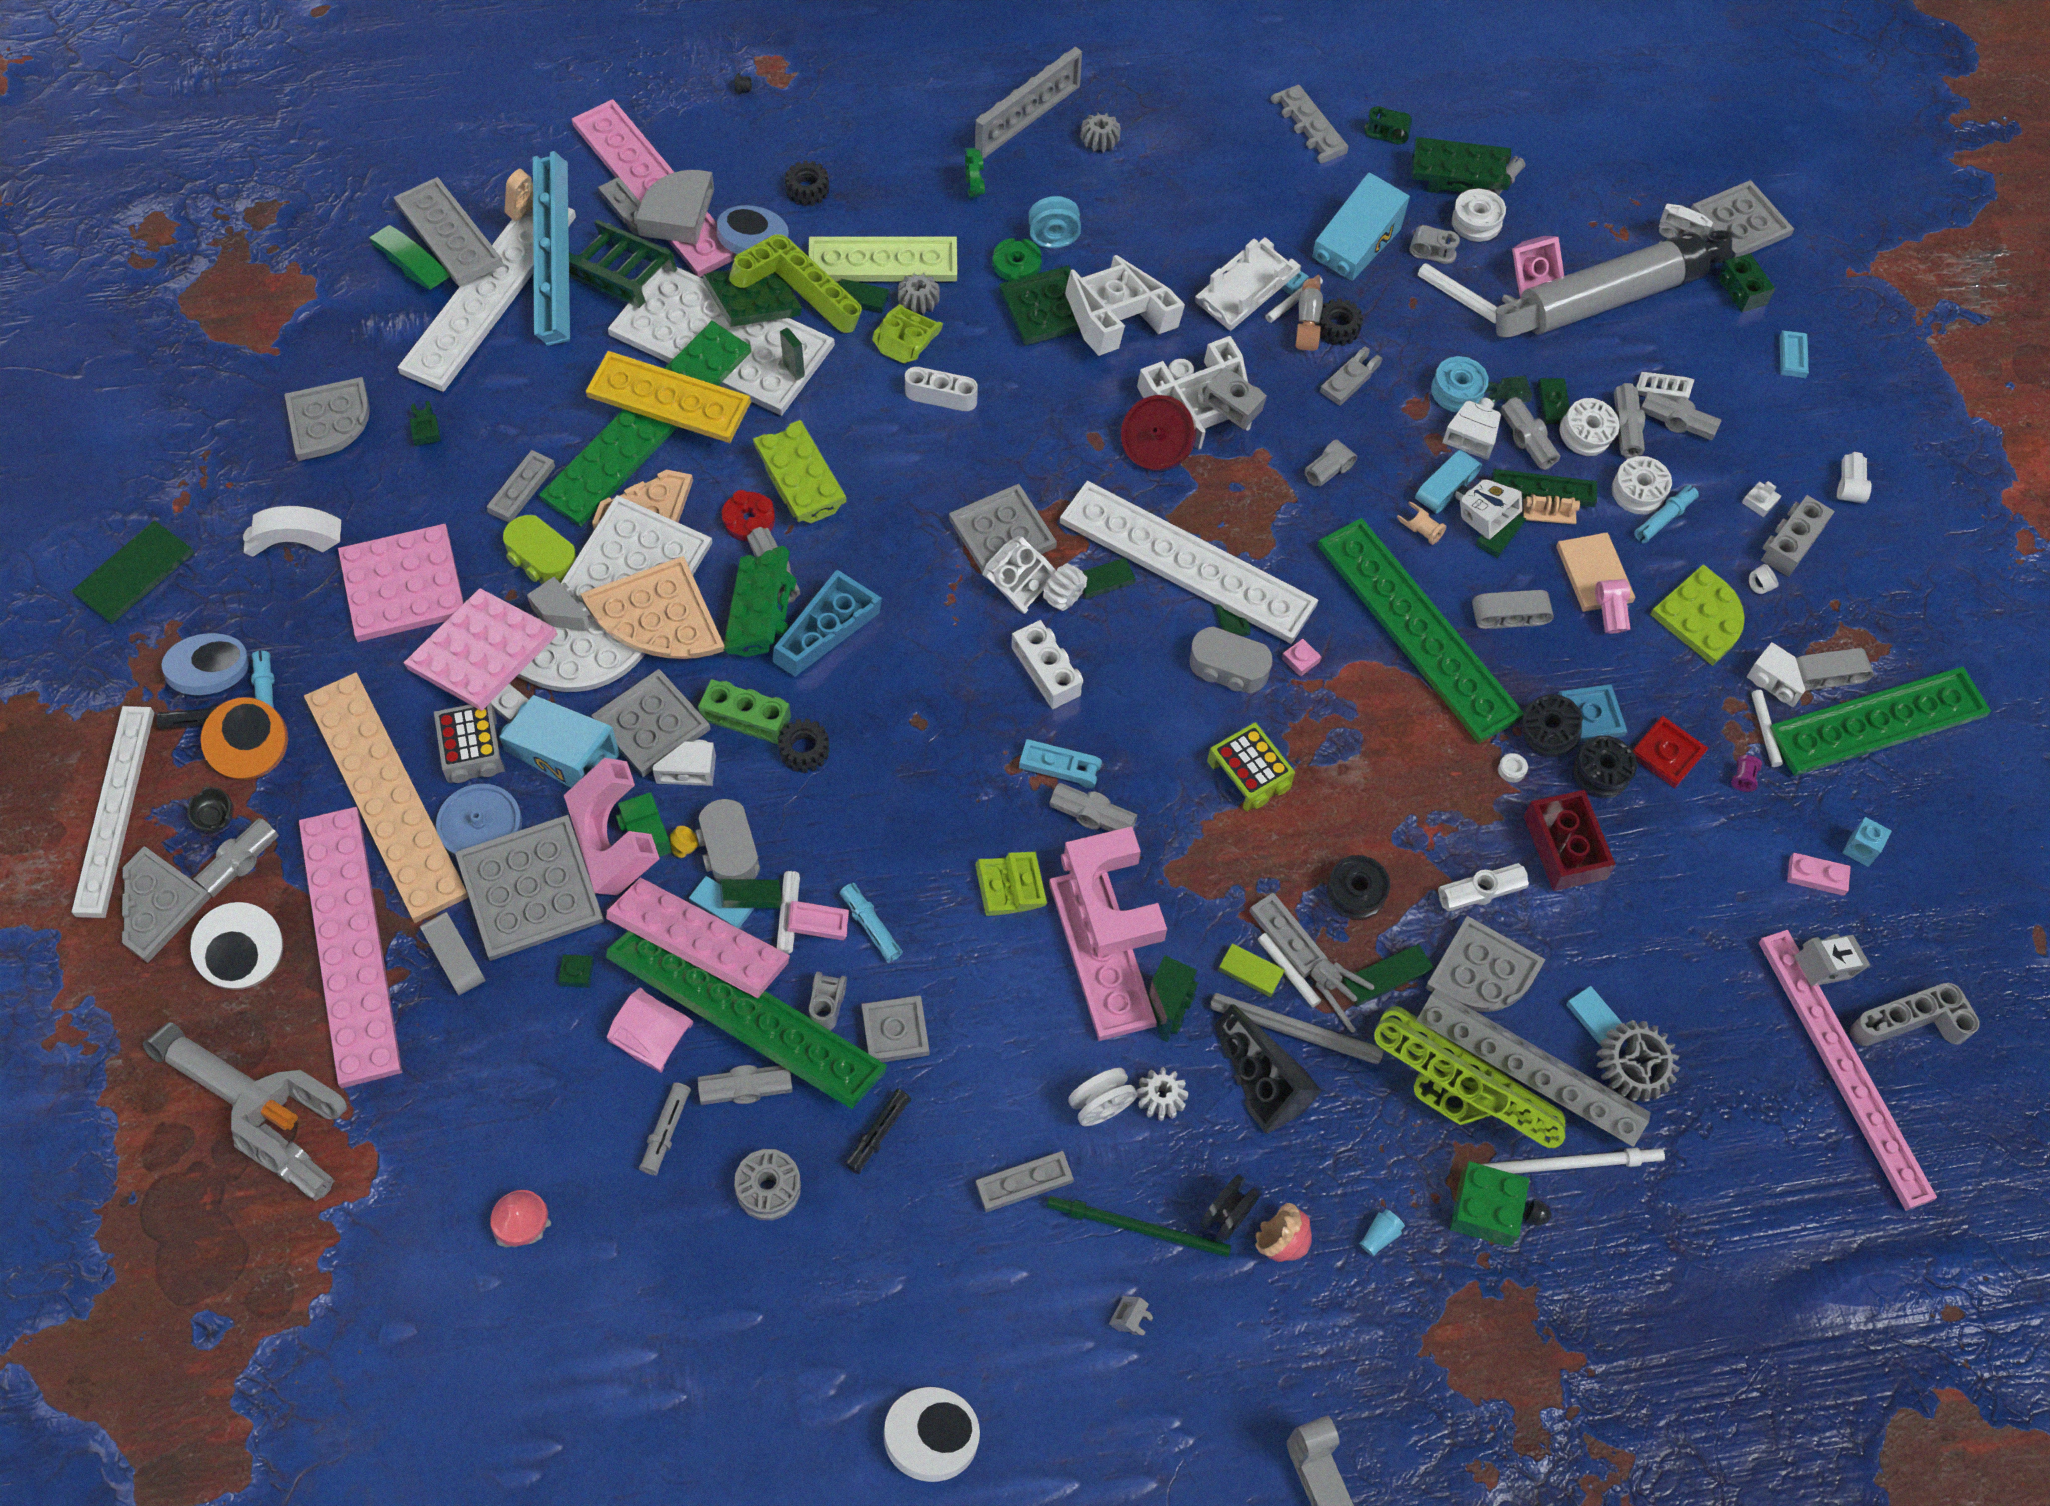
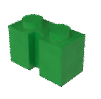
M651 792L618 803L621 814L616 815L621 832L627 830V832L652 834L659 857L672 853L668 836Z

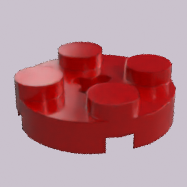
M738 490L733 494V497L726 501L722 508V520L726 531L737 540L748 541L747 536L756 528H768L771 531L774 527L775 513L773 502L760 493ZM753 513L755 517H749L748 520H745L744 514Z

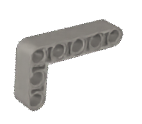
M1328 1415L1296 1427L1287 1440V1448L1312 1506H1354L1331 1455L1339 1445V1436Z

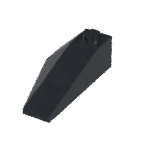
M1231 1004L1214 1025L1226 1057L1231 1059L1237 1073L1234 1076L1237 1085L1242 1086L1247 1098L1245 1101L1247 1110L1265 1133H1271L1304 1113L1322 1092L1306 1070L1235 1004Z

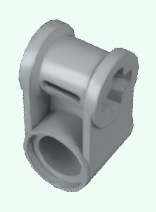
M1422 225L1415 230L1410 245V252L1417 258L1450 264L1456 259L1455 248L1459 245L1460 238L1455 232Z
M818 971L815 974L809 1005L810 1019L828 1030H832L837 1023L840 1006L845 995L847 976H841L840 978L824 976L822 972ZM820 1011H827L830 1013L828 1016L819 1017L816 1015Z

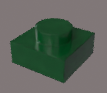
M563 954L559 976L560 986L590 988L594 966L593 956Z

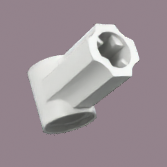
M1853 452L1852 454L1845 455L1842 459V478L1839 482L1837 498L1839 500L1866 504L1871 493V481L1867 480V458L1863 456V453Z

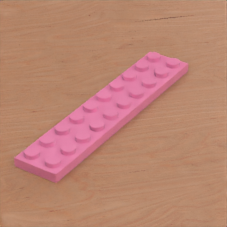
M613 99L572 118L575 129L616 178L620 177L640 203L647 190L656 181L671 173H675ZM708 212L697 244L667 240L698 277H702L704 274L710 273L733 261L737 255L720 243L716 235L717 222Z
M357 807L299 820L338 1085L341 1088L400 1074L402 1073L360 812Z

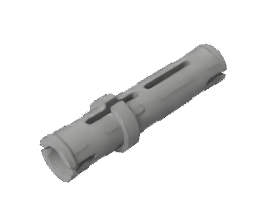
M681 1083L672 1084V1089L661 1112L655 1131L648 1137L647 1143L649 1145L639 1166L641 1171L650 1175L658 1174L665 1152L671 1148V1137L687 1097L691 1092L688 1086Z

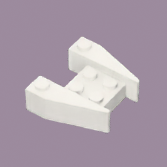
M1117 255L1113 256L1110 269L1083 278L1074 269L1071 270L1065 292L1084 340L1098 356L1119 349L1125 325L1120 320L1140 313L1158 334L1178 328L1185 306L1171 289Z
M1231 336L1208 344L1204 359L1207 369L1178 380H1174L1163 361L1140 369L1137 388L1143 398L1153 395H1166L1179 400L1189 409L1196 423L1194 447L1198 450L1202 448L1206 432L1205 428L1228 420V418L1203 401L1207 385L1224 367L1238 373L1242 379L1248 382L1243 356ZM1251 423L1245 429L1246 431L1250 430Z

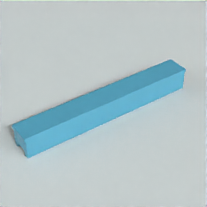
M553 151L550 152L549 157L542 159L538 156L533 157L534 335L545 342L547 346L570 341L568 162Z

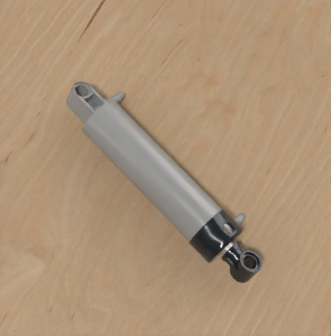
M1717 230L1710 232L1707 235V241H1704L1697 233L1686 232L1660 241L1658 244L1528 288L1523 291L1521 299L1517 300L1512 296L1504 295L1502 301L1505 304L1496 308V334L1500 337H1512L1531 330L1533 333L1540 335L1670 288L1680 287L1700 280L1709 272L1710 262L1724 263L1725 260L1732 258L1733 235L1726 230Z

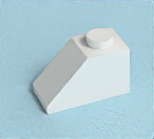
M704 740L682 743L653 765L656 784L713 786L716 760L714 744Z

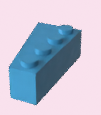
M836 570L774 646L773 663L796 677L877 616L880 612L882 598L844 573Z

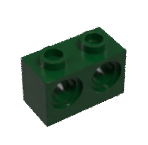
M1751 253L1725 260L1718 274L1721 285L1725 287L1732 301L1741 312L1767 305L1775 291V287Z

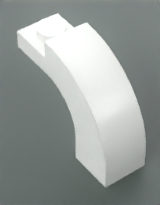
M281 506L262 510L253 515L252 526L248 527L244 533V553L253 557L267 547L280 542L302 543L324 552L340 542L341 519L317 509L299 506Z

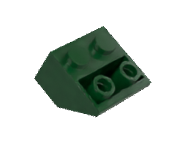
M1164 955L1152 979L1149 1000L1160 1036L1163 1041L1168 1042L1172 1033L1175 1035L1179 1033L1184 1021L1185 1012L1190 1010L1196 997L1195 992L1199 982L1195 981L1196 969Z

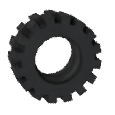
M806 160L802 164L800 162L795 163V167L791 165L789 170L786 171L785 176L786 192L791 201L795 200L797 205L803 203V206H807V204L814 206L815 202L820 204L822 198H827V194H829V178L827 170L820 163L816 165L815 161L808 163V160ZM805 181L814 182V184L808 186L801 185L800 183Z
M1337 298V301L1331 299L1329 304L1325 302L1322 307L1320 321L1316 324L1320 326V338H1325V342L1328 344L1330 341L1333 342L1335 346H1337V343H1340L1341 346H1345L1346 342L1349 344L1353 343V340L1358 338L1362 326L1363 315H1361V309H1356L1357 305L1355 303L1351 305L1350 300L1346 299L1343 302L1342 298ZM1341 319L1348 324L1337 325L1334 324L1331 320Z
M806 718L805 722H801V719H796V724L792 722L787 724L788 729L783 727L778 738L781 759L788 768L793 766V771L798 772L799 769H802L803 773H808V769L811 768L813 772L817 770V765L820 767L824 765V759H828L830 752L829 738L823 726L819 727V722L814 721L811 723L810 719ZM801 739H809L816 743V746L808 752H798L792 748L793 744Z

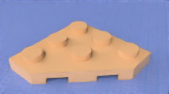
M665 470L657 474V478L647 483L642 481L624 490L625 493L620 495L624 499L678 523L693 483V477L691 474ZM609 497L600 502L592 522L593 529H596L614 499L611 500Z

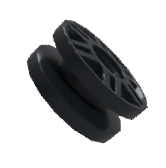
M1548 694L1538 697L1524 711L1523 735L1526 744L1534 752L1542 756L1557 757L1566 755L1575 749L1581 740L1583 717L1580 708L1571 699L1562 695ZM1550 723H1555L1559 726L1556 728H1549L1546 725Z
M1596 736L1588 739L1575 757L1572 766L1573 776L1579 787L1588 794L1598 798H1613L1622 794L1630 784L1636 773L1637 761L1631 748L1622 740L1612 736Z
M1351 855L1341 859L1333 867L1326 886L1327 899L1331 907L1341 916L1351 920H1366L1375 916L1383 908L1391 888L1390 879L1384 866L1375 859L1364 855ZM1358 884L1363 887L1364 891L1355 890L1352 885Z
M1237 1174L1228 1183L1200 1222V1226L1205 1230L1211 1228L1216 1222L1220 1223L1221 1227L1218 1230L1216 1239L1221 1243H1224L1243 1222L1262 1193L1255 1186L1245 1195L1242 1194L1240 1191L1244 1186L1246 1178L1241 1174Z

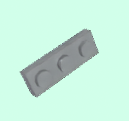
M531 450L487 505L488 513L509 523L514 520L555 468L554 460Z
M1274 893L1250 908V914L1303 978L1311 974L1320 961L1328 960Z
M1061 1151L976 1180V1187L985 1212H989L1071 1184L1074 1178L1065 1154Z

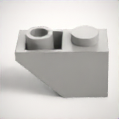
M555 577L527 594L531 608L543 622L556 628L587 630L590 628L588 620L590 613L582 602L577 604L572 598L574 594L566 583L560 584Z

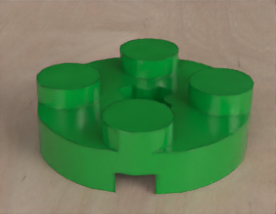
M976 147L965 148L967 154L965 155L966 182L970 183L968 195L969 198L980 197V195L985 194L984 179L982 180L979 170H984L983 156L980 154V150H976Z
M1009 238L1000 242L995 247L993 268L1001 278L1011 281L1038 274L1041 271V251L1032 241L1023 239V242L1015 241V238ZM1013 258H1015V259H1017V260H1018V259H1022V261H1021V262H1014V261H1013Z

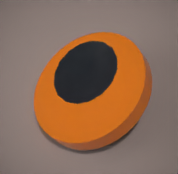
M236 698L221 704L208 716L201 733V747L208 763L224 776L236 780H252L271 772L282 760L288 745L287 727L281 715L267 703L255 698Z

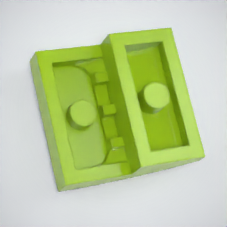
M1036 852L1008 853L1006 858L978 859L975 866L986 916L1011 914L1046 906L1047 901Z

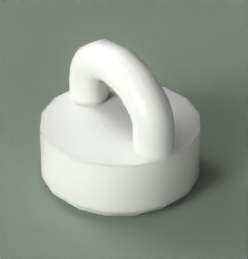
M1766 564L1756 568L1749 575L1750 587L1758 594L1766 593L1778 587L1779 583L1775 574ZM1757 576H1758L1760 582L1762 583L1763 587H1759V586L1757 585V583H1756V577H1757Z

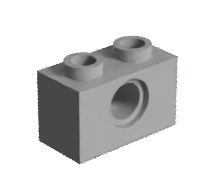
M1224 367L1207 385L1203 401L1245 430L1263 410L1267 395L1258 387L1252 386L1242 379L1238 373Z

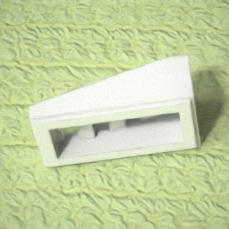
M1641 372L1636 388H1638V395L1644 397L1650 391L1673 401L1677 399L1688 400L1694 379ZM1646 382L1651 383L1650 388L1645 387Z

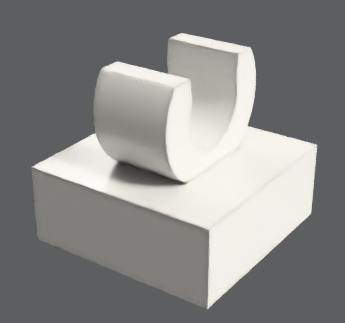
M1759 481L1746 495L1742 503L1762 517H1765L1779 501L1781 495L1775 492L1776 486L1767 481L1764 485Z

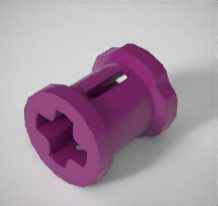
M1741 755L1737 759L1736 765L1738 769L1736 775L1732 778L1731 784L1737 790L1752 792L1758 786L1756 777L1758 771L1761 770L1762 761L1755 756Z

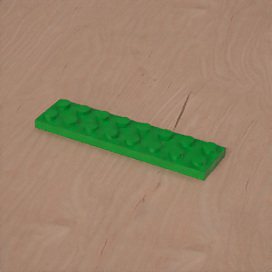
M1960 667L1771 725L1770 729L1776 739L1779 751L1794 776L1987 717L1991 710L1965 668Z

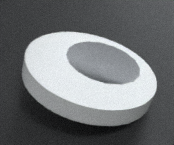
M243 902L224 904L208 912L197 924L191 939V956L200 974L210 983L231 990L250 988L266 980L277 968L283 952L282 934L273 917L262 908Z
M936 1387L919 1388L900 1397L889 1410L884 1427V1445L893 1464L906 1475L928 1482L947 1480L963 1472L970 1465L976 1454L980 1437L978 1419L971 1406L959 1395Z

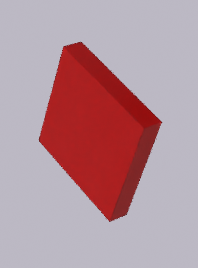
M1662 715L1632 751L1636 756L1637 762L1670 786L1676 788L1706 753L1708 747Z

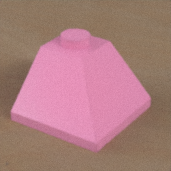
M1541 236L1521 242L1512 249L1520 298L1524 290L1564 276L1558 237Z

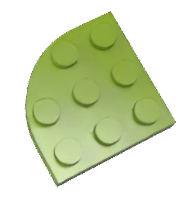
M1704 564L1660 602L1650 614L1712 666L1735 645L1744 627V611L1737 594L1723 579Z

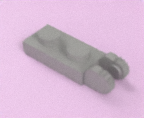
M620 177L598 187L601 197L623 223L627 224L629 230L635 236L638 235V227L634 224V213L636 209L639 210L641 205L638 198Z
M1366 346L1363 347L1354 358L1352 357L1321 386L1320 392L1341 406L1371 377V374L1379 367L1383 358L1376 355L1367 366H1364L1361 363L1368 357L1370 349Z

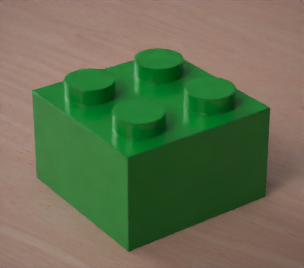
M1469 1161L1461 1172L1450 1230L1511 1248L1520 1235L1530 1178Z

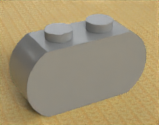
M1208 627L1198 632L1194 637L1189 662L1192 671L1208 682L1220 683L1234 691L1253 693L1262 689L1268 681L1272 666V654L1265 644L1216 627Z
M729 799L711 802L699 815L698 819L701 829L695 830L699 846H706L708 853L702 855L706 871H713L714 879L719 884L721 879H755L759 873L760 866L744 807L740 803Z

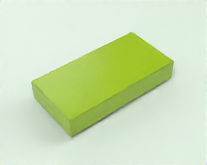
M1232 943L1218 971L1272 997L1285 970Z

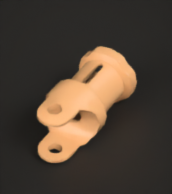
M1408 502L1419 513L1411 521H1406L1399 515L1397 516L1398 520L1413 532L1418 531L1429 539V543L1434 545L1443 536L1447 526L1443 523H1437L1429 517L1428 512L1416 504Z

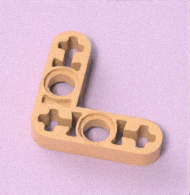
M518 169L511 174L506 183L505 213L514 221H518L533 209V182L531 183V177L522 169Z

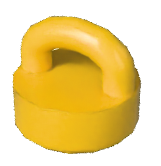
M677 826L670 834L671 850L678 858H684L699 846L697 835L686 826Z

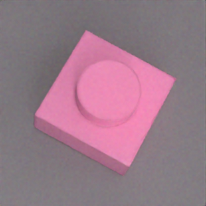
M1301 639L1283 653L1282 660L1301 677L1320 662L1321 656L1304 639Z

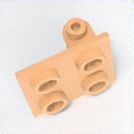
M1532 494L1531 497L1523 499V517L1528 521L1576 524V511H1579L1580 501H1576L1575 498L1571 497L1570 499L1562 498L1559 503V496H1555L1552 502L1551 496L1546 498Z

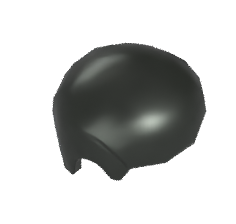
M204 787L199 794L191 797L187 815L192 826L199 831L219 832L231 822L234 807L229 795L222 789Z

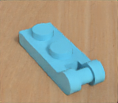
M1027 739L1019 762V768L1076 782L1086 788H1094L1097 781L1096 771L1100 770L1102 760L1096 756ZM1078 765L1084 766L1086 768L1085 771L1077 770Z

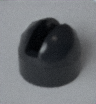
M1534 1198L1528 1208L1525 1221L1541 1226L1548 1223L1551 1219V1210L1547 1204Z

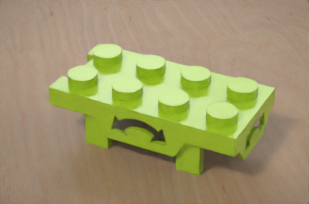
M801 420L789 424L785 431L778 434H763L753 438L754 446L765 464L771 481L784 503H787L793 518H796L798 522H816L835 514L839 507L846 503L844 492ZM833 506V509L829 511L827 509L821 510L828 507L831 508Z

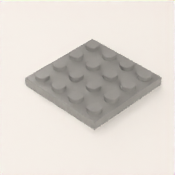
M568 815L455 852L490 961L604 922Z

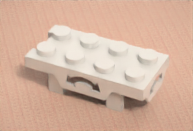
M1254 238L1246 245L1245 250L1241 251L1224 267L1219 268L1210 275V284L1195 296V302L1231 331L1300 272L1301 265L1293 259L1287 261L1274 250V244L1267 238H1263L1259 243Z

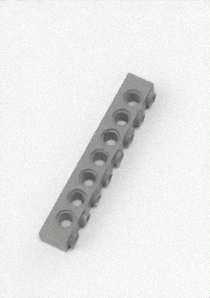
M1438 989L1433 991L1417 1018V1021L1633 1147L1649 1123L1651 1112Z

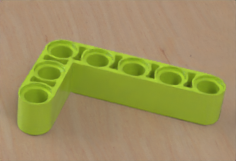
M781 234L772 235L735 256L729 276L733 285L745 288L776 272L838 330L844 333H850L855 330L862 311L861 305L786 236Z

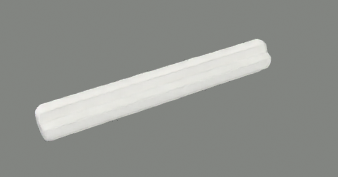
M1425 263L1422 265L1418 272L1419 277L1496 324L1497 307L1429 264Z

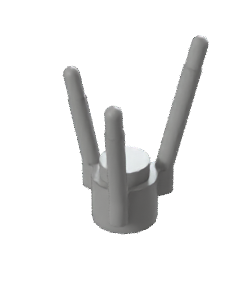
M1324 959L1315 966L1311 973V977L1317 981L1315 987L1324 994L1349 1031L1354 1032V1026L1328 988L1332 990L1337 987L1352 1001H1356L1357 997L1341 983L1342 976L1340 974L1370 990L1374 989V985L1344 969L1339 963L1332 964L1327 959Z

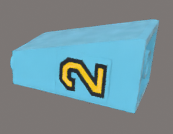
M1369 172L1316 239L1312 257L1333 269L1339 275L1353 281L1401 230L1410 196Z
M535 695L528 702L521 705L517 716L511 723L504 726L499 737L504 751L570 788L578 783L604 758L617 759L620 755L613 727Z

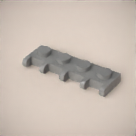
M1300 85L1272 95L1271 101L1274 104L1281 102L1285 107L1282 110V115L1285 118L1292 116L1297 122L1294 126L1295 132L1301 133L1304 131L1308 136L1309 140L1306 146L1309 149L1316 147L1321 154L1317 157V160L1320 163L1347 154L1348 145Z

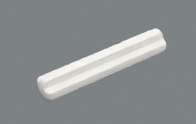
M786 871L783 879L777 949L786 954L792 953L794 932H788L787 925L789 904L791 901H798L800 877L796 871Z

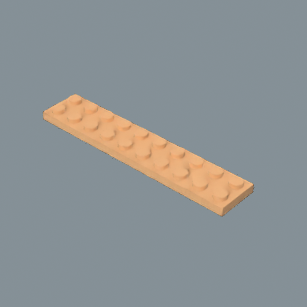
M357 672L304 695L414 923L469 898Z

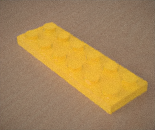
M607 351L586 390L588 398L727 443H731L751 404L749 395Z

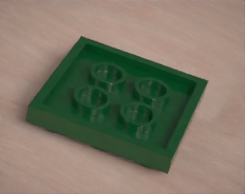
M1069 265L999 284L1001 296L1024 346L1080 331L1065 294L1071 271Z
M731 270L715 271L703 276V283L730 327L801 316V305L785 280L776 272L745 288L737 287L731 283L729 279Z

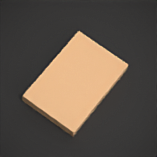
M1608 532L1558 541L1557 550L1583 612L1602 608L1597 603L1595 597V586L1598 581L1626 579L1628 581ZM1630 583V598L1627 604L1633 603L1635 600V595L1630 586Z

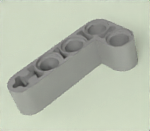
M1943 983L1866 1011L1850 1027V1036L1855 1043L1862 1046H1870L1935 1022L1942 1036L1948 1042L1962 1044L1978 1030L1979 1019L1961 989L1952 983ZM1916 1007L1920 1008L1923 1013L1919 1012ZM1890 1016L1894 1017L1897 1022L1893 1021Z

